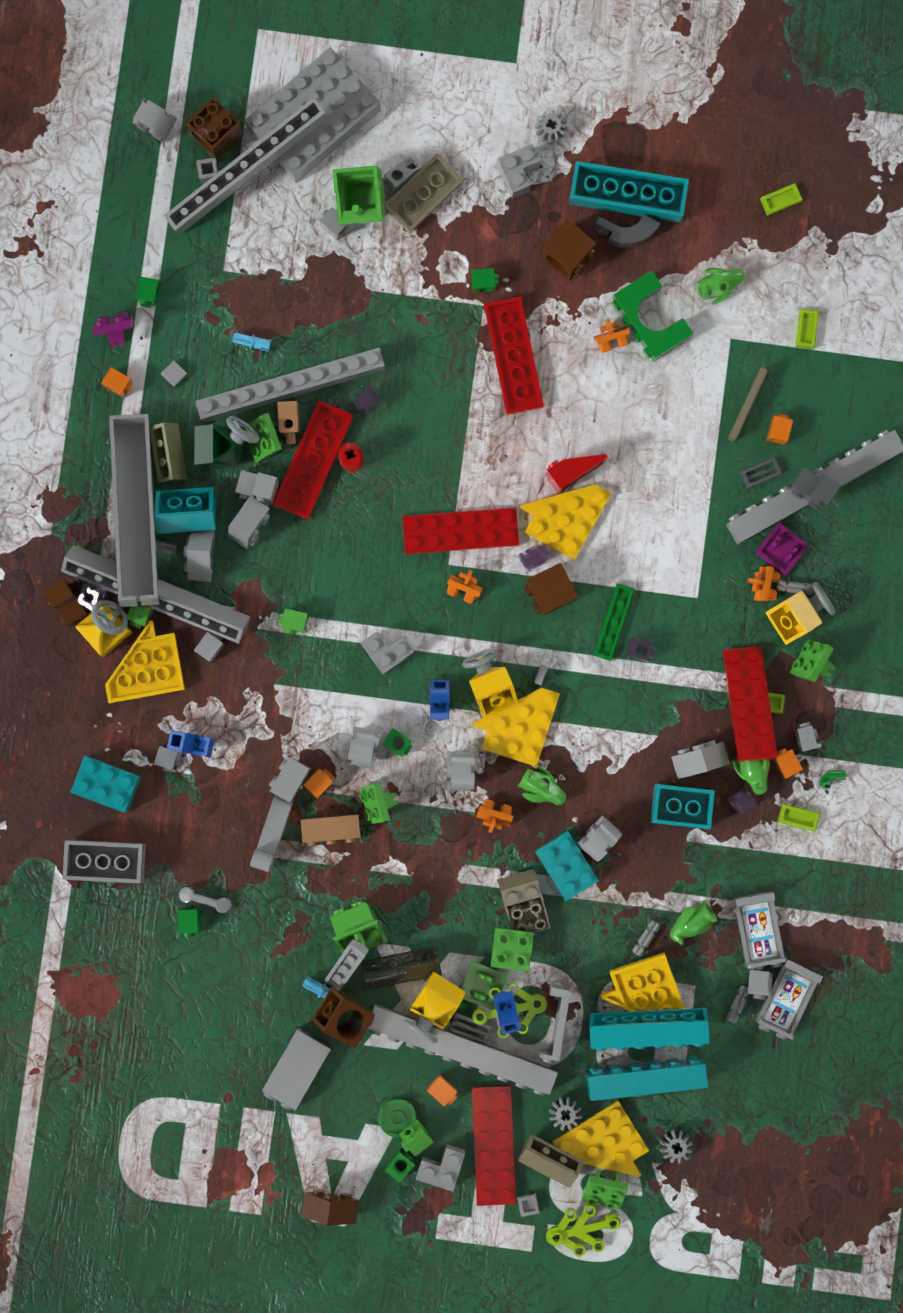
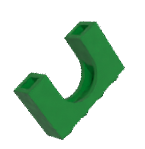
M651 270L615 293L612 298V305L617 312L620 311L623 315L622 320L627 327L630 326L634 333L632 335L636 342H640L644 347L643 352L648 359L651 358L654 362L690 339L693 332L684 318L661 331L650 330L640 322L638 317L639 305L662 288L661 283Z

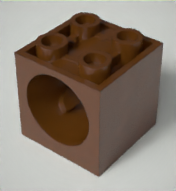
M214 97L186 122L190 135L213 158H216V161L244 135L240 122Z
M566 219L542 246L540 257L569 281L572 277L576 278L581 273L584 263L589 264L594 258L596 242L570 220Z
M562 563L526 579L523 587L528 597L531 596L534 601L532 606L535 613H540L541 617L578 598Z
M331 986L312 1020L325 1034L355 1049L363 1040L367 1028L372 1025L375 1014L363 1002ZM353 1010L350 1020L344 1025L337 1026L339 1017L344 1012Z

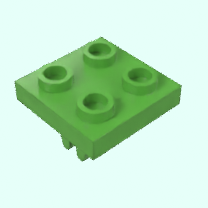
M269 413L262 414L249 423L259 436L257 443L248 442L255 463L264 461L282 449L281 445H284V441L278 440L274 429L278 425L277 423H272Z
M807 640L802 647L799 657L794 661L790 673L796 677L816 682L819 674L830 677L829 669L834 670L835 667L828 658L834 648L827 644Z
M381 782L360 787V799L364 802V816L368 824L389 821L387 809L399 804L398 800H393L397 793H383Z
M495 927L490 967L529 972L534 932Z
M472 960L461 987L466 992L463 999L494 1010L496 1008L494 999L489 996V991L491 988L497 987L502 992L508 974ZM493 990L491 992V995H496L499 992L497 990Z
M596 1169L595 1175L589 1176L581 1200L594 1205H603L609 1209H620L628 1191V1184L619 1182L620 1174L618 1173L615 1174L613 1180L601 1178V1169Z

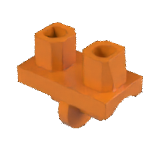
M606 319L605 326L599 328L601 333L608 332L593 336L594 342L598 344L603 353L612 350L610 340L616 339L618 347L629 345V328L625 326L613 330L619 327L618 321L611 323L610 319Z
M760 567L759 572H755L754 579L748 578V583L753 584L752 591L755 592V601L776 599L777 592L770 589L771 582L778 583L780 573L775 571L774 567Z
M469 570L468 574L460 572L459 578L451 575L447 582L449 585L447 594L456 597L459 589L465 591L466 595L463 600L469 604L474 603L476 598L480 596L483 588L475 585L478 579L471 577L473 573L471 570Z
M485 799L482 806L479 807L476 817L484 819L482 825L489 826L488 832L492 833L494 828L501 830L502 825L510 827L513 819L511 815L512 806L502 804L501 810L498 812L493 810L495 802Z

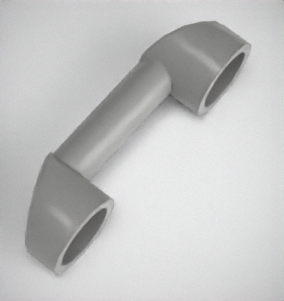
M184 887L179 892V898L182 902L195 901L215 907L220 913H226L232 907V902L229 898L222 897L216 900L195 894L191 887Z

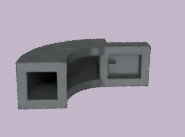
M643 215L636 225L623 228L599 217L595 224V229L602 236H610L608 244L619 248H632L652 238L657 232L660 223Z

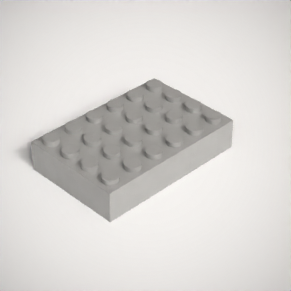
M331 47L244 120L247 129L259 141L313 97L321 102L331 117L276 159L278 164L295 183L381 111V105L377 98Z

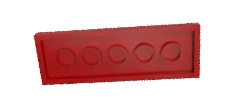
M521 296L485 303L484 310L506 416L543 409L544 404Z
M320 400L318 401L273 502L274 506L309 520L354 415Z
M516 508L402 516L405 555L519 546Z
M759 646L723 650L738 763L777 759L778 755L762 648Z
M511 1086L472 1087L477 1206L516 1204Z

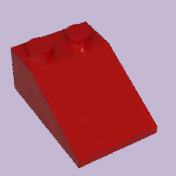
M607 454L563 459L560 462L555 460L548 465L545 476L557 494H560L603 465L608 456Z

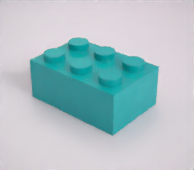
M214 487L156 491L154 517L158 534L216 530Z
M84 756L71 793L127 813L142 776L92 757Z
M654 784L650 822L711 829L715 791Z
M568 831L534 850L565 901L599 881Z

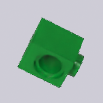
M494 268L471 270L472 293L495 291L496 285H499L498 274H494Z
M140 276L135 296L140 306L151 308V305L157 306L161 288L159 280Z
M393 728L382 743L401 757L403 754L407 756L413 747L410 745L412 742L410 739ZM397 738H401L404 741V746L401 749H396L393 746V742Z
M199 908L178 910L179 934L184 933V937L195 936V933L200 932Z
M400 1149L386 1165L385 1171L400 1183L414 1167L415 1161L413 1159L415 1157L410 1152ZM404 1160L407 1166L400 1169L396 1166V1162Z

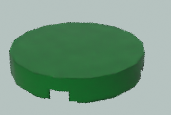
M392 1098L386 1101L381 1106L378 1114L380 1127L387 1135L394 1138L400 1137L399 1133L417 1120L414 1106L403 1098Z

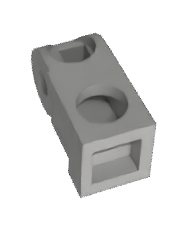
M408 157L384 175L385 184L395 194L421 168L412 157Z

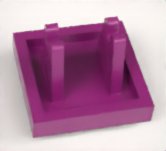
M121 312L113 318H109V316L97 318L98 321H95L92 328L94 336L106 334L113 348L116 347L117 342H119L120 346H123L125 341L124 329L132 328L134 323L133 314Z
M779 522L754 553L783 576H786L809 545Z

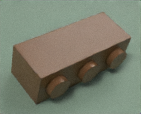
M359 814L302 819V843H307V846H317L320 841H326L327 845L338 844V840L346 839V843L357 842V838H361Z

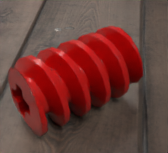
M346 443L339 449V461L346 471L356 472L361 469L364 458L362 450L358 445Z

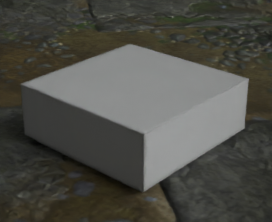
M174 360L160 373L174 388L188 375Z
M539 666L534 684L542 685L548 667Z
M159 746L154 765L173 770L178 751Z
M536 1192L517 1196L521 1217L540 1213Z

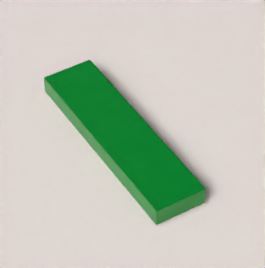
M616 583L593 656L612 661L635 591L634 588Z

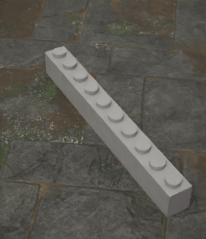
M313 97L164 215L176 232L182 234L331 116L321 102Z
M376 348L195 402L201 421L206 423L385 371V365L380 348Z
M886 430L877 435L879 439L874 442L872 439L861 444L863 448L857 451L854 448L845 453V458L841 460L836 458L828 463L829 467L825 469L820 467L814 470L813 473L819 477L826 475L841 484V487L902 453L903 443L895 430L890 433ZM789 485L779 490V495L773 497L771 494L762 500L763 504L759 506L753 504L745 509L747 513L741 516L737 513L730 517V522L726 526L738 545L806 507L809 502L803 498L800 500L794 497L792 491L789 490Z
M73 545L64 556L61 572L118 594L116 562ZM159 579V605H145L238 644L244 636L250 620L248 615Z
M375 1004L373 1008L374 1020L372 1025L368 1027L370 1029L369 1032L380 1036L382 1033L387 1035V1039L398 1043L401 1040L406 1042V1046L410 1048L425 1049L424 1052L429 1055H442V1059L453 1063L456 1060L461 1062L462 1067L468 1069L475 1067L479 1069L481 1074L490 1076V1073L497 1075V1079L506 1083L509 1080L516 1082L515 1086L522 1089L532 1088L534 1093L545 1096V1093L548 1095L551 1093L558 1073L556 1069L493 1046L482 1044L449 1030H442L433 1025L429 1032L438 1039L437 1043H433L403 1024L404 1020H408L416 1025L419 1019Z

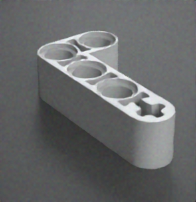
M277 795L274 796L257 849H255L250 862L251 867L270 872L294 800L289 803Z

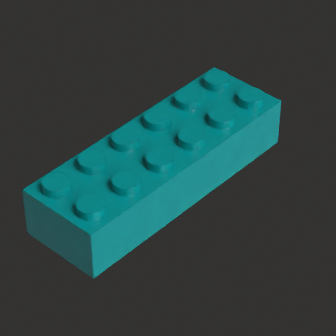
M576 161L569 205L642 217L646 215L649 218L681 223L689 179Z
M707 1008L590 1013L591 1049L597 1051H605L607 1048L625 1050L628 1047L645 1049L650 1046L665 1048L672 1045L675 1047H685L686 1045L701 1047L710 1044Z
M688 1056L686 1060L678 1061V1058H670L664 1063H659V1060L648 1061L646 1065H640L639 1062L629 1063L628 1067L610 1065L609 1069L602 1070L601 1067H592L590 1071H585L588 1096L591 1101L708 1088L706 1064L701 1058L698 1059L697 1056Z

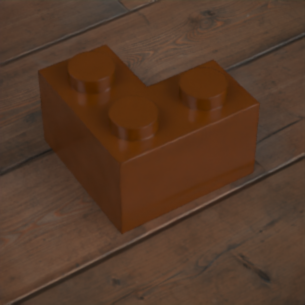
M63 579L43 591L46 595L43 598L47 605L57 609L59 612L57 617L62 625L66 624V626L71 627L89 615L70 582Z
M313 1189V1192H305L301 1216L326 1226L356 1224L359 1200L352 1198V1194L340 1193V1196H337L335 1194H325V1191L322 1189Z

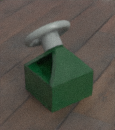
M229 416L226 419L229 428L214 424L195 426L194 465L217 470L237 468L241 444L244 441L257 443L259 436L249 424L234 416Z

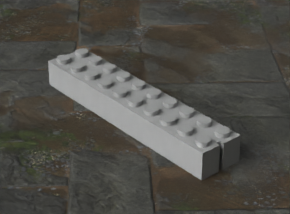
M148 414L109 416L118 602L120 607L138 606V602H141L142 606L159 605Z

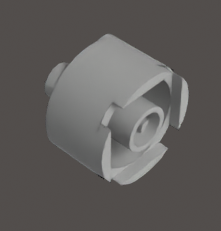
M143 99L133 117L132 123L146 133L149 132L154 138L163 142L168 137L177 118L172 114L170 116L167 115L166 110L149 100Z
M354 726L348 755V765L366 768L375 766L377 751H374V748H378L380 733L377 730Z
M447 751V763L450 764L446 766V790H474L475 752Z
M602 815L595 822V825L592 824L588 828L586 837L583 836L577 845L599 862L608 853L607 851L617 843L622 833Z

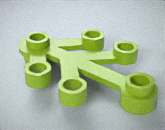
M511 983L508 991H510L511 986H517L518 990L513 995H518L526 1001L521 1004L515 1002L518 1015L520 1012L528 1010L525 1018L520 1022V1025H526V1030L518 1031L521 1034H525L535 1014L545 1011L547 1001L544 996L540 994L531 996L520 989L518 984ZM493 987V988L490 989V991H489V996H490L492 999H494V998H493V996L491 995V992H492L493 990H497V991L500 993L499 988ZM537 1000L541 1002V1006L539 1008H536L533 1005L534 1002ZM478 1008L472 1015L473 1021L478 1025L486 1023L487 1019L498 1017L496 1009L485 1011L482 1008ZM479 1013L484 1015V1019L481 1021L476 1018ZM499 1027V1028H498V1035H499V1037H501V1038H506V1037H508L509 1033L506 1034V1035H501V1034H500L501 1028Z
M587 1203L584 1205V1210L574 1226L566 1229L569 1222L577 1218L576 1210L574 1208H567L558 1226L549 1228L546 1233V1239L553 1246L562 1244L570 1248L578 1257L585 1254V1247L582 1243H575L568 1237L575 1236L592 1245L594 1251L601 1252L604 1249L603 1240L587 1233L604 1228L610 1230L617 1229L620 1226L619 1215L615 1212H609L605 1215L604 1220L585 1224L588 1218L596 1213L594 1204ZM588 1208H593L591 1212L586 1211ZM570 1212L574 1213L571 1217L567 1216ZM554 1235H559L558 1238H553ZM597 1243H601L600 1247H595ZM582 1248V1251L577 1252L576 1249Z

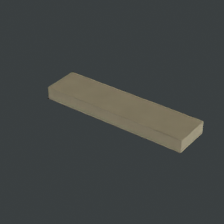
M761 367L727 438L728 440L733 442L737 439L768 372L766 369Z

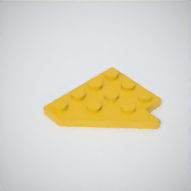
M594 484L523 504L519 509L533 516L524 533L575 560L611 493Z
M149 621L105 684L109 704L185 690L175 633L156 636L154 621Z
M540 688L519 699L518 705L473 722L472 726L487 731L482 749L536 767L560 694Z
M665 952L610 970L615 988L601 993L602 999L628 1011L685 1009Z
M618 1100L552 1141L555 1147L584 1161L583 1164L640 1177L641 1173L633 1161L649 1151Z

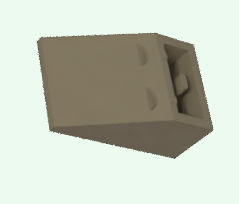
M534 869L497 879L512 930L536 933L551 928Z

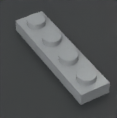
M352 939L324 982L341 991L369 949L364 947L362 943Z

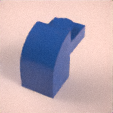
M430 680V720H449V680Z
M171 730L167 749L211 758L215 739Z
M503 991L493 995L502 1035L521 1031L512 991Z

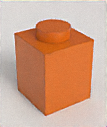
M112 367L101 382L105 388L122 398L125 395H129L133 389L131 378Z
M784 414L774 415L771 419L766 440L785 445L788 442L793 420Z
M786 748L777 751L778 758L772 759L783 779H787L803 770L792 749L786 750Z
M319 768L304 786L316 798H319L334 783L332 780L333 775L326 768L324 770Z
M441 1074L427 1087V1092L443 1106L447 1103L451 1105L457 1098V1088Z

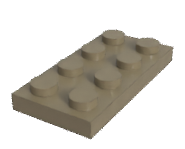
M437 153L385 203V210L410 234L464 182V179Z

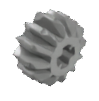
M554 110L551 111L550 115L545 111L543 113L544 117L539 116L537 119L538 123L535 124V128L538 129L536 135H542L541 141L547 138L549 144H551L552 139L556 143L559 142V137L564 138V132L567 131V126L564 125L566 119H560L561 113L555 116Z
M560 1097L558 1098L559 1105L556 1102H552L556 1109H549V1113L554 1114L549 1119L550 1121H555L553 1124L555 1128L561 1124V1131H564L565 1125H567L569 1130H572V1123L578 1126V1122L575 1119L582 1118L580 1114H577L581 1111V1108L575 1107L577 1105L576 1100L570 1104V1098L567 1097L563 1103ZM565 1110L566 1112V1110H569V1116L562 1118L561 1111Z
M671 1130L672 1136L669 1137L665 1133L664 1136L667 1140H660V1144L664 1145L660 1148V1152H665L663 1155L664 1159L670 1157V1163H674L677 1158L680 1164L682 1163L681 1157H684L685 1160L689 1159L686 1153H692V1149L688 1147L692 1146L693 1143L692 1141H687L689 1139L688 1134L682 1136V1130H679L677 1135L674 1130ZM678 1143L680 1149L676 1148L677 1150L674 1151L672 1145Z

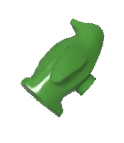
M707 268L702 273L711 274L697 281L696 287L703 300L718 297L712 302V305H716L724 301L745 280V273L742 269Z
M770 760L740 762V766L736 761L733 762L736 773L750 784L756 795L764 794L767 791Z
M537 767L539 772L527 769L518 784L519 788L527 792L522 793L524 798L538 803L551 802L555 805L565 803L566 794L555 782L550 772L542 767Z
M704 900L697 907L685 908L671 929L670 938L683 945L685 938L693 937L709 930L713 922H717V918L708 903Z

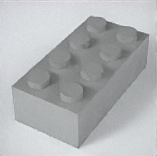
M65 840L62 880L143 883L146 844Z

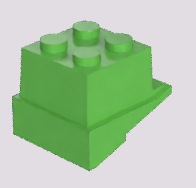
M377 165L333 169L338 224L346 225L383 221V218H385V180L382 177V170Z
M356 902L348 910L344 908L333 912L334 916L330 917L336 934L333 940L340 949L341 954H343L352 939L362 943L367 949H372L388 942L382 924L378 923L370 904L367 902Z

